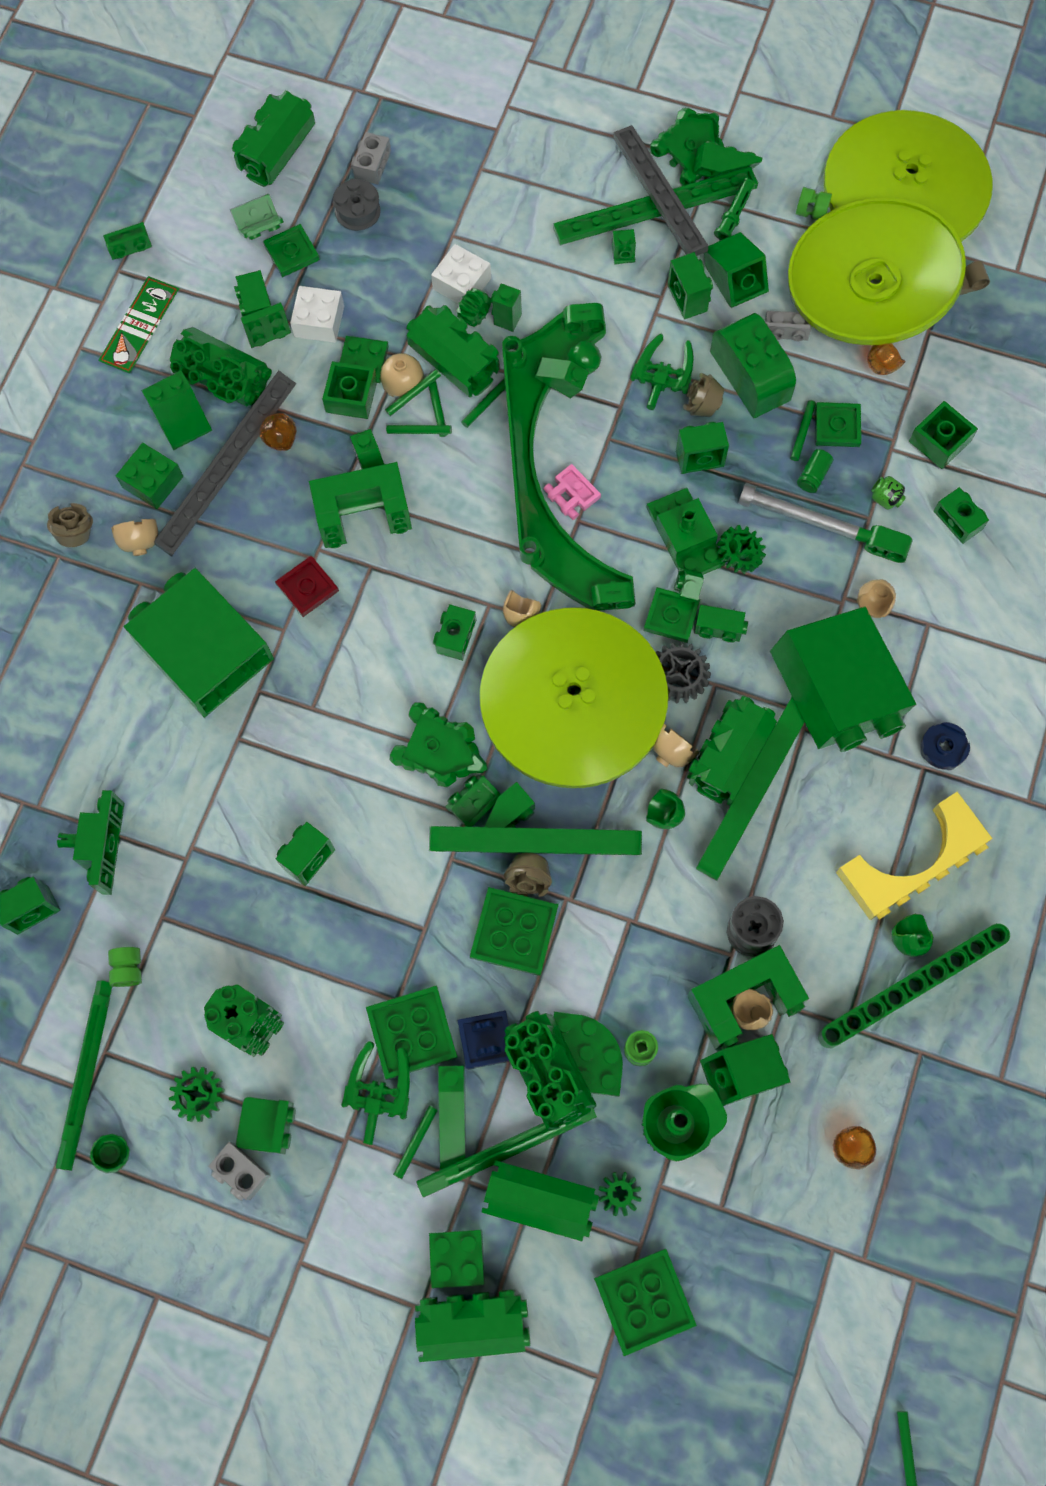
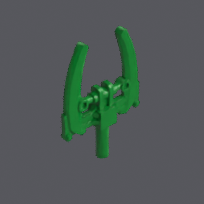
M663 334L657 335L640 355L630 380L635 381L637 379L641 384H645V382L651 383L652 392L646 406L647 409H655L660 392L664 391L667 387L671 388V391L677 392L681 390L683 394H687L692 379L691 374L694 362L693 348L689 340L684 344L683 366L677 370L673 369L669 363L667 366H664V362L655 365L650 361L653 353L663 341ZM651 369H655L656 372H655V373H649V372H646V371H647V370L649 371V370H651ZM669 374H675L678 379L670 378Z
M368 1041L357 1056L350 1072L348 1084L345 1086L341 1103L342 1107L350 1105L353 1110H359L360 1107L364 1108V1112L368 1113L363 1143L373 1145L378 1115H382L385 1112L389 1113L388 1117L399 1115L401 1119H406L410 1100L408 1098L410 1070L405 1048H398L397 1088L391 1089L386 1086L385 1082H381L378 1085V1081L375 1080L369 1084L361 1081L365 1065L374 1048L372 1041ZM367 1089L370 1094L367 1097L359 1096V1091ZM391 1094L395 1097L394 1102L386 1101L384 1095Z

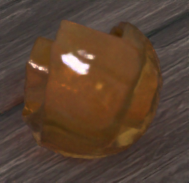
M892 343L872 345L867 356L869 368L878 375L891 374L901 368L906 362L904 359H901L898 350Z
M275 413L267 416L260 427L262 441L267 446L278 451H287L293 446L297 430L292 418L284 413Z
M849 1126L841 1130L836 1135L832 1144L835 1158L845 1167L860 1170L874 1162L876 1156L875 1141L870 1131L861 1126Z

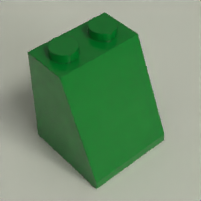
M741 232L708 246V252L704 253L705 267L731 308L769 292L766 255Z
M182 371L141 390L173 450L212 431Z
M773 1034L722 1049L700 1060L708 1085L716 1091L723 1106L791 1082Z

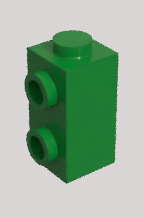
M501 283L498 290H494L490 302L493 305L491 315H493L494 325L514 332L522 316L521 290Z
M700 604L694 634H698L706 639L712 637L720 638L728 643L740 642L742 634L746 635L748 621H744L746 612Z

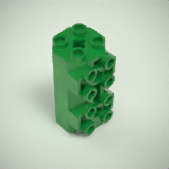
M287 90L279 96L272 94L267 96L266 102L255 113L254 119L257 125H246L243 133L238 140L234 141L232 151L235 152L234 159L237 168L241 172L244 169L248 173L246 177L250 181L262 187H266L268 183L269 185L273 184L316 124L311 104L306 99L296 97Z
M428 305L416 319H412L406 327L408 330V345L468 397H472V394L479 396L492 384L494 380L491 377L493 372L497 374L500 370L499 359L497 358L499 355L498 350L492 344H487L477 331L468 334L466 322L462 318L454 316L448 306L443 305L441 308H433L431 305Z
M194 327L183 329L181 332L183 338L181 340L176 339L172 347L170 356L172 372L175 374L182 371L189 384L201 383L207 386L208 390L215 397L228 404L236 401L246 407L253 405L265 390L267 381L271 377L272 370L267 367V364Z
M742 696L740 700H728L720 720L717 719L711 730L710 740L706 739L701 747L698 756L700 760L695 759L687 775L689 784L692 787L694 783L698 785L697 792L716 803L722 804L723 800H726V805L731 806L777 723L774 718L776 714L773 710L767 707L761 708L746 696Z
M238 984L216 989L204 1006L207 1029L252 1057H255L257 1054L261 1056L265 1054L270 1046L268 1041L273 1034L279 1033L284 1024L280 1020L282 1017L281 1013Z
M535 1011L527 1015L524 1022L519 1025L518 1023L512 1024L504 1030L506 1033L504 1037L506 1044L505 1052L513 1069L519 1070L527 1086L528 1092L526 1097L534 1114L542 1118L547 1130H557L560 1128L558 1123L563 1122L566 1126L588 1115L591 1112L590 1108H595L597 1105L553 1015L547 1013L541 1015L539 1011Z
M495 1160L494 1166L499 1168L497 1172L492 1171L484 1198V1202L489 1203L488 1209L482 1207L481 1213L578 1241H583L584 1237L589 1238L593 1222L588 1221L590 1211H596L599 1195L595 1194L596 1189Z
M515 1289L501 1290L499 1296L490 1297L489 1292L474 1293L473 1299L464 1300L463 1294L450 1295L446 1297V1301L438 1302V1297L422 1298L420 1304L415 1306V1312L420 1311L419 1317L415 1318L417 1352L423 1351V1354L418 1357L419 1362L525 1352L526 1346L531 1344L529 1327L524 1328L523 1318H528L527 1299L521 1300V1294L516 1295Z

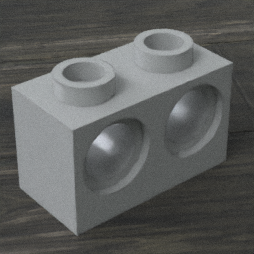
M365 132L363 140H360L358 143L357 155L351 161V169H353L355 179L379 184L391 153L388 137Z
M228 1142L208 1166L213 1170L211 1175L221 1184L224 1182L232 1187L230 1192L240 1201L243 1198L251 1200L271 1177L270 1174L232 1142ZM231 1157L234 1160V1168L230 1172H226L223 1164L227 1158ZM250 1174L253 1178V1184L250 1188L245 1189L242 1185V1179L245 1175Z

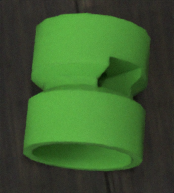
M803 187L795 215L803 217L812 215V219L818 220L827 214L832 194L823 191L817 194L815 189Z
M120 947L108 951L109 966L113 967L109 971V985L111 987H129L142 983L141 969L137 967L141 963L140 948Z
M644 1030L632 1033L624 1047L625 1057L628 1062L639 1067L650 1064L658 1052L656 1038L650 1032Z

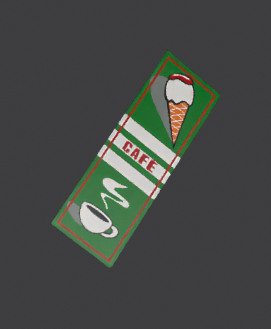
M148 276L98 361L130 373L179 288Z

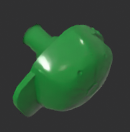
M696 1084L687 1087L675 1085L660 1091L646 1101L642 1119L643 1135L654 1151L672 1161H682L696 1155L710 1145L711 1139L725 1127L727 1114L719 1096L711 1086L707 1084Z

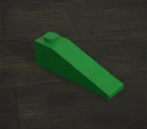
M439 1066L440 1170L466 1158L464 1066Z

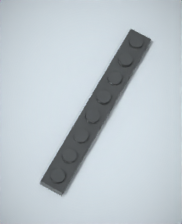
M633 125L614 132L613 138L685 254L695 252L696 256L708 252V244Z

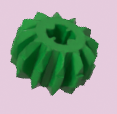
M473 288L471 291L468 290L458 303L457 317L462 318L469 326L475 327L477 324L480 325L489 313V308L492 304L490 302L491 298L480 289Z
M613 1172L614 1182L612 1183L609 1178L605 1177L603 1180L609 1187L599 1186V1191L607 1192V1196L599 1197V1201L603 1202L608 1199L609 1203L604 1206L605 1211L609 1210L612 1205L615 1206L613 1216H617L619 1207L622 1209L623 1216H627L626 1206L628 1205L632 1211H635L637 1208L631 1201L641 1202V1197L633 1196V1192L641 1191V1187H631L636 1181L635 1177H632L628 1183L625 1182L627 1172L622 1173L621 1180H618V1174ZM620 1186L621 1190H626L627 1196H623L625 1200L620 1202L619 1198L613 1197V1192H616L615 1187Z

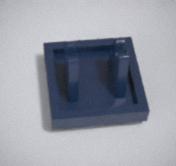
M506 1010L457 1020L466 1070L510 1062L505 1052L506 1044L504 1040L506 1036L504 1030L509 1026Z

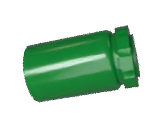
M821 449L813 451L797 480V485L802 490L808 493L817 492L834 459L831 454Z

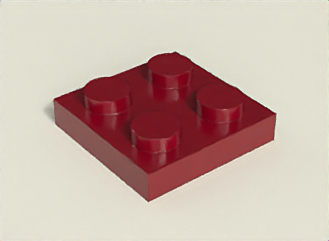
M309 556L275 581L277 587L302 617L339 592L336 584L312 556Z

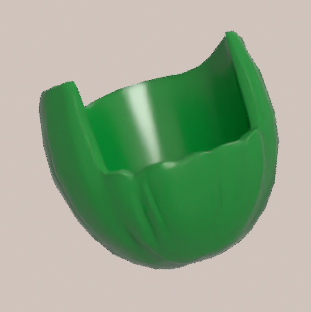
M659 789L649 803L646 821L660 829H672L680 825L686 814L683 801L674 792L667 789Z
M921 914L908 915L897 922L891 932L892 942L895 947L907 956H922L933 945V934L928 929L926 920Z

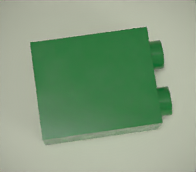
M196 568L192 569L188 574L180 572L172 576L164 586V593L152 603L145 601L134 607L128 616L129 622L123 626L138 647L203 718L208 716L274 660L267 643Z
M866 606L787 630L770 650L818 750L837 744L840 752L849 751L863 744L867 740L865 734L876 730L880 739L894 735L906 727L902 717L917 705Z

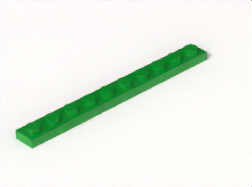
M747 167L674 188L673 190L684 208L688 209L736 195L745 178L755 182L753 190L757 189L758 181L752 167ZM646 196L553 223V229L559 244L563 245L662 215L650 196Z

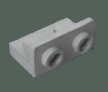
M766 312L765 323L777 340L808 341L811 325L800 313Z

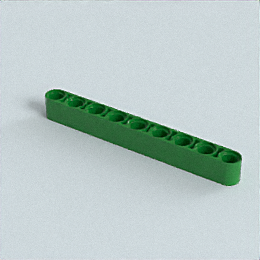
M793 697L789 700L696 867V870L716 881L720 877L805 723Z
M430 826L429 851L642 855V831Z
M998 923L988 927L827 1024L819 1031L818 1040L820 1044L825 1048L838 1046L1005 945L1010 939L1009 929L1005 925ZM992 931H995L999 934L1000 942H996L992 939ZM971 943L979 946L980 954H975L971 950ZM951 955L956 956L959 959V967H956L951 963ZM930 968H935L939 971V979H934L930 975ZM910 980H914L918 983V992H915L910 988ZM889 992H893L898 996V1004H893L889 1001ZM868 1005H874L878 1009L877 1017H873L868 1013ZM848 1017H852L857 1021L858 1027L856 1030L847 1026ZM827 1030H832L836 1033V1042L827 1040Z

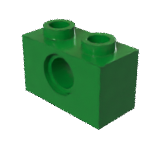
M960 487L941 499L934 509V513L962 544L982 531L989 521L984 510L978 508L972 501L971 496ZM959 512L966 514V516L960 515Z
M449 604L447 612L443 611L440 619V624H442L440 632L436 631L433 639V645L436 647L437 654L463 661L477 621L475 611ZM452 629L459 630V633L456 635H450L448 632Z

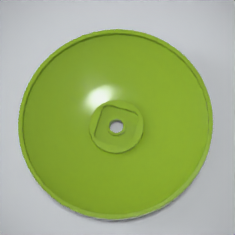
M913 110L882 112L869 116L851 126L834 144L829 153L824 172V192L832 194L829 204L831 211L845 204L864 199L896 198L908 200L928 207L941 215L955 229L961 242L970 236L983 220L989 207L993 190L991 169L984 152L977 142L956 124L933 114ZM907 169H913L916 173L910 174L907 172Z
M896 198L859 200L828 212L815 221L801 236L789 262L788 282L790 295L801 316L812 327L828 337L858 345L895 343L916 336L929 329L953 307L963 287L966 257L963 244L955 229L947 220L932 209L912 201ZM873 279L881 280L878 284H873L870 281Z
M587 608L550 610L537 614L518 624L494 648L484 668L480 685L482 720L496 750L512 767L535 781L561 788L598 786L615 780L632 770L653 748L665 722L668 707V686L665 672L649 642L623 620L610 614ZM572 685H576L581 691L578 695H570L567 689Z

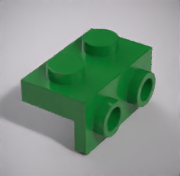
M143 222L103 235L112 260L152 247Z

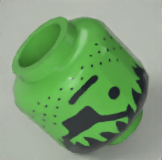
M892 476L880 477L871 489L873 493L872 499L887 510L892 509L894 506L898 508L906 498L904 496L905 486Z

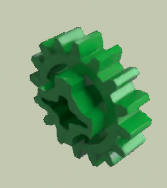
M737 525L735 529L731 526L720 536L721 539L717 542V545L720 547L717 553L723 555L720 561L727 562V569L731 566L734 567L735 573L739 569H741L743 574L748 570L753 572L763 563L762 560L766 556L763 552L766 546L760 545V542L763 540L762 537L756 538L757 532L753 531L750 533L748 526L744 530H742L740 525Z
M191 1067L190 1074L183 1070L182 1079L174 1078L177 1086L170 1087L169 1090L175 1093L174 1096L169 1097V1100L176 1102L172 1110H180L179 1118H184L187 1115V1121L193 1122L195 1117L197 1122H203L204 1115L211 1119L213 1118L212 1110L220 1111L217 1103L224 1102V1099L219 1097V1094L225 1092V1089L218 1087L222 1082L220 1078L213 1079L216 1074L214 1071H210L207 1074V1068L201 1067L199 1072L196 1067ZM194 1079L193 1083H191L187 1087H184L187 1082ZM208 1082L211 1084L213 1093H210L207 1088ZM199 1091L203 1095H206V1097L195 1098L191 1094H188V1092ZM181 1096H184L187 1101L186 1107L182 1102ZM210 1102L206 1108L200 1110L202 1105Z

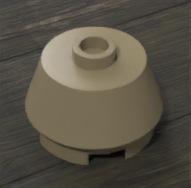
M700 373L699 377L701 379L693 381L686 395L689 397L688 404L685 403L683 408L690 412L692 416L711 417L722 405L724 388L711 374L707 376Z
M70 503L71 507L59 509V506L53 508L48 514L47 528L56 541L64 547H77L86 543L90 537L93 518L87 512L86 507Z
M520 853L516 855L504 873L505 884L510 886L509 891L518 895L528 897V894L538 893L539 897L547 894L548 888L552 884L547 860L534 853Z

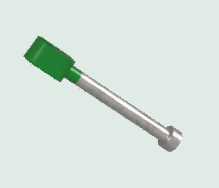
M745 483L738 502L740 505L749 508L750 504H754L866 543L864 548L867 552L893 562L904 563L907 559L913 539L907 534L880 525H874L871 527V530L755 491L757 486Z

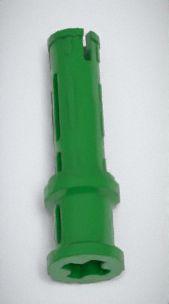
M749 178L743 179L729 210L723 213L721 217L722 222L719 228H716L714 231L715 237L719 240L732 236L734 228L739 225V216L755 187L753 180Z

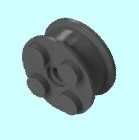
M353 178L342 183L333 194L335 216L343 227L349 230L360 231L370 228L378 221L381 212L379 194L371 183Z

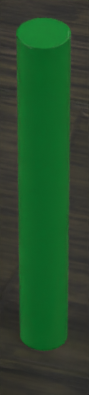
M435 369L415 387L385 409L387 414L392 416L441 377L438 370Z
M505 378L461 421L466 428L506 389Z
M434 381L428 387L437 425H446L437 383ZM439 434L440 437H445V436L448 435V434Z
M809 400L807 402L790 457L793 461H799L816 406L815 401Z
M387 425L386 432L387 434H452V426Z
M431 1106L427 1108L393 1174L396 1177L403 1179L438 1111Z
M897 1411L906 1486H917L908 1411Z

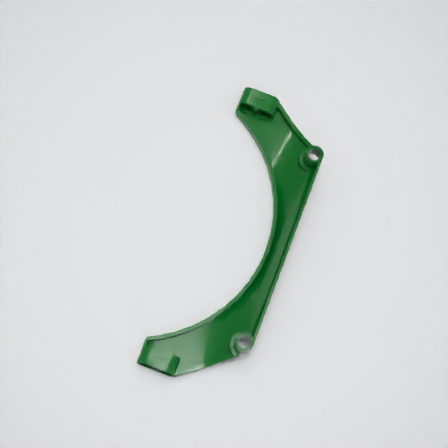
M584 303L566 306L563 312L545 326L521 340L516 336H508L502 342L520 559L523 563L531 565V569L550 585L588 609L598 611L628 609L636 605L633 576L604 564L585 551L569 536L549 509L537 479L534 463L533 445L535 429L541 408L552 388L534 377L541 359L544 357L567 360V353L574 345L581 341H590L596 344L606 334L603 305L600 303ZM528 548L535 550L533 553L525 552Z

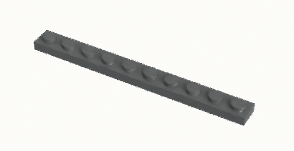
M278 370L155 539L154 543L157 547L173 556L295 387L296 383Z

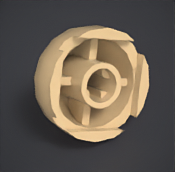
M398 353L392 355L381 367L382 386L392 397H394L393 395L401 397L424 379L420 363L408 354Z
M142 519V522L129 521L111 527L117 546L125 552H133V556L147 554L146 550L155 545L154 541L158 537L156 519Z
M663 724L653 746V750L658 755L656 760L665 767H668L669 764L675 767H684L690 764L700 751L697 748L694 751L690 750L693 747L692 744L671 728L667 732L665 730L667 725Z

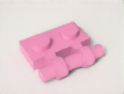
M573 464L555 476V481L558 484L555 488L550 483L546 484L543 488L548 494L547 497L552 502L555 501L560 506L561 512L565 516L568 515L572 520L579 516V513L574 509L576 506L579 505L585 511L601 498V493ZM564 492L572 498L568 502L561 496Z

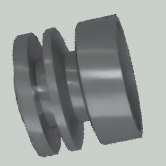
M754 896L745 898L737 904L727 925L729 943L737 952L750 957H756L772 949L783 931L784 920L780 909L774 902L764 897ZM750 926L752 927V929H758L756 934L754 931L748 930Z

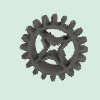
M672 642L670 649L664 645L662 652L656 651L662 666L666 662L669 663L670 671L666 674L668 701L673 697L676 704L679 703L680 698H683L685 703L689 701V696L693 700L697 699V693H704L705 689L703 687H708L709 681L707 679L711 677V672L707 671L710 669V663H704L707 659L706 655L699 656L700 648L693 651L692 644L685 648L683 642H680L679 647H676L675 643ZM678 658L685 659L688 661H680ZM696 668L698 678L691 684L689 674ZM671 684H678V685H680L681 687H675V686H672Z

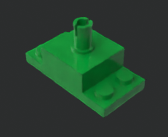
M688 488L647 503L646 508L678 571L679 567L701 572L704 575L725 566L726 561H720L723 555L717 553L719 549L716 544L718 535L699 498L693 500Z
M102 790V796L97 801L99 813L80 812L77 834L59 833L58 838H61V840H57L58 848H74L73 860L87 870L88 885L102 895H112L125 805L111 790Z

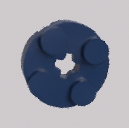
M949 722L933 725L926 731L921 740V756L930 765L942 770L955 769L966 760L970 752V742L968 743L965 731L958 725ZM949 742L948 746L951 750H942L939 743Z

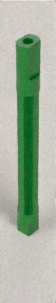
M100 980L96 983L62 1133L56 1169L69 1171L73 1169L110 1002L112 987L107 981Z
M590 1108L591 1112L570 1125L566 1126L565 1123L561 1122L558 1123L559 1129L547 1130L545 1124L541 1123L417 1180L416 1183L422 1197H427L493 1166L495 1160L502 1162L596 1118L594 1108Z

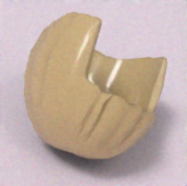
M876 579L865 583L860 588L857 596L858 606L860 608L866 606L871 617H886L895 605L896 593L894 587L883 579Z
M510 590L503 606L504 618L513 627H516L528 618L540 614L541 603L539 601L523 598L513 590Z
M748 989L736 995L732 1001L731 1012L742 1029H762L772 1019L773 1009L770 1000L764 994H760L754 989Z

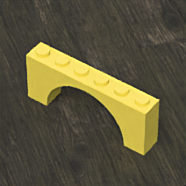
M958 792L937 804L933 809L941 827L942 844L935 863L926 871L912 876H893L873 868L861 855H858L838 869L836 874L869 920L876 916L879 920L891 912L889 908L894 904L900 907L911 899L909 895L914 891L920 894L929 888L930 884L928 882L936 878L937 881L943 879L950 874L949 868L954 865L959 868L969 861L967 856L975 853L977 856L989 848L987 843L993 838Z

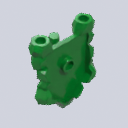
M684 107L678 111L675 125H671L667 132L663 131L658 134V139L652 140L650 144L652 155L662 157L669 152L673 157L669 164L672 167L680 164L684 168L679 180L682 186L695 183L702 177L693 173L698 147L707 141L716 142L719 146L724 147L722 139L719 138V115L716 112L710 114L696 113V111Z
M415 702L411 706L408 716L417 725L407 747L396 745L391 751L389 760L395 766H403L405 770L409 771L416 769L420 773H427L430 778L435 780L438 786L449 787L456 782V776L463 778L469 774L484 773L487 770V763L479 755L477 745L472 742L475 740L474 728L467 722H449L444 716H439L440 713L433 707L427 708L424 703Z

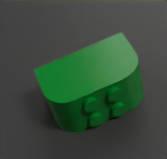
M750 314L713 333L710 353L753 419L791 401L796 386V375L793 365L759 314Z

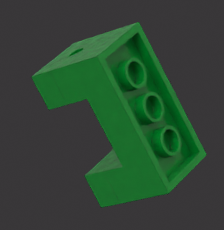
M397 462L309 481L318 528L325 548H338L343 544H347L341 516L384 507L390 534H403L412 529Z
M780 945L690 990L687 997L714 1049L719 1047L725 1049L739 1042L738 1037L742 1034V1031L728 1003L732 1002L736 995L748 989L756 990L764 986L780 1016L787 1013L788 1017H791L805 1008L804 1003L809 1000V997Z

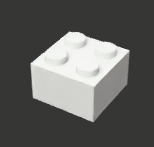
M454 244L431 274L433 290L459 303L462 300V296H465L468 290L471 291V289L476 288L482 291L491 279V265L484 259Z
M299 286L290 322L294 337L336 343L344 310L341 291Z

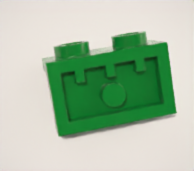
M473 775L468 778L464 783L465 787L459 793L455 792L447 800L448 804L445 806L465 827H472L496 803L498 796L501 795L482 775Z

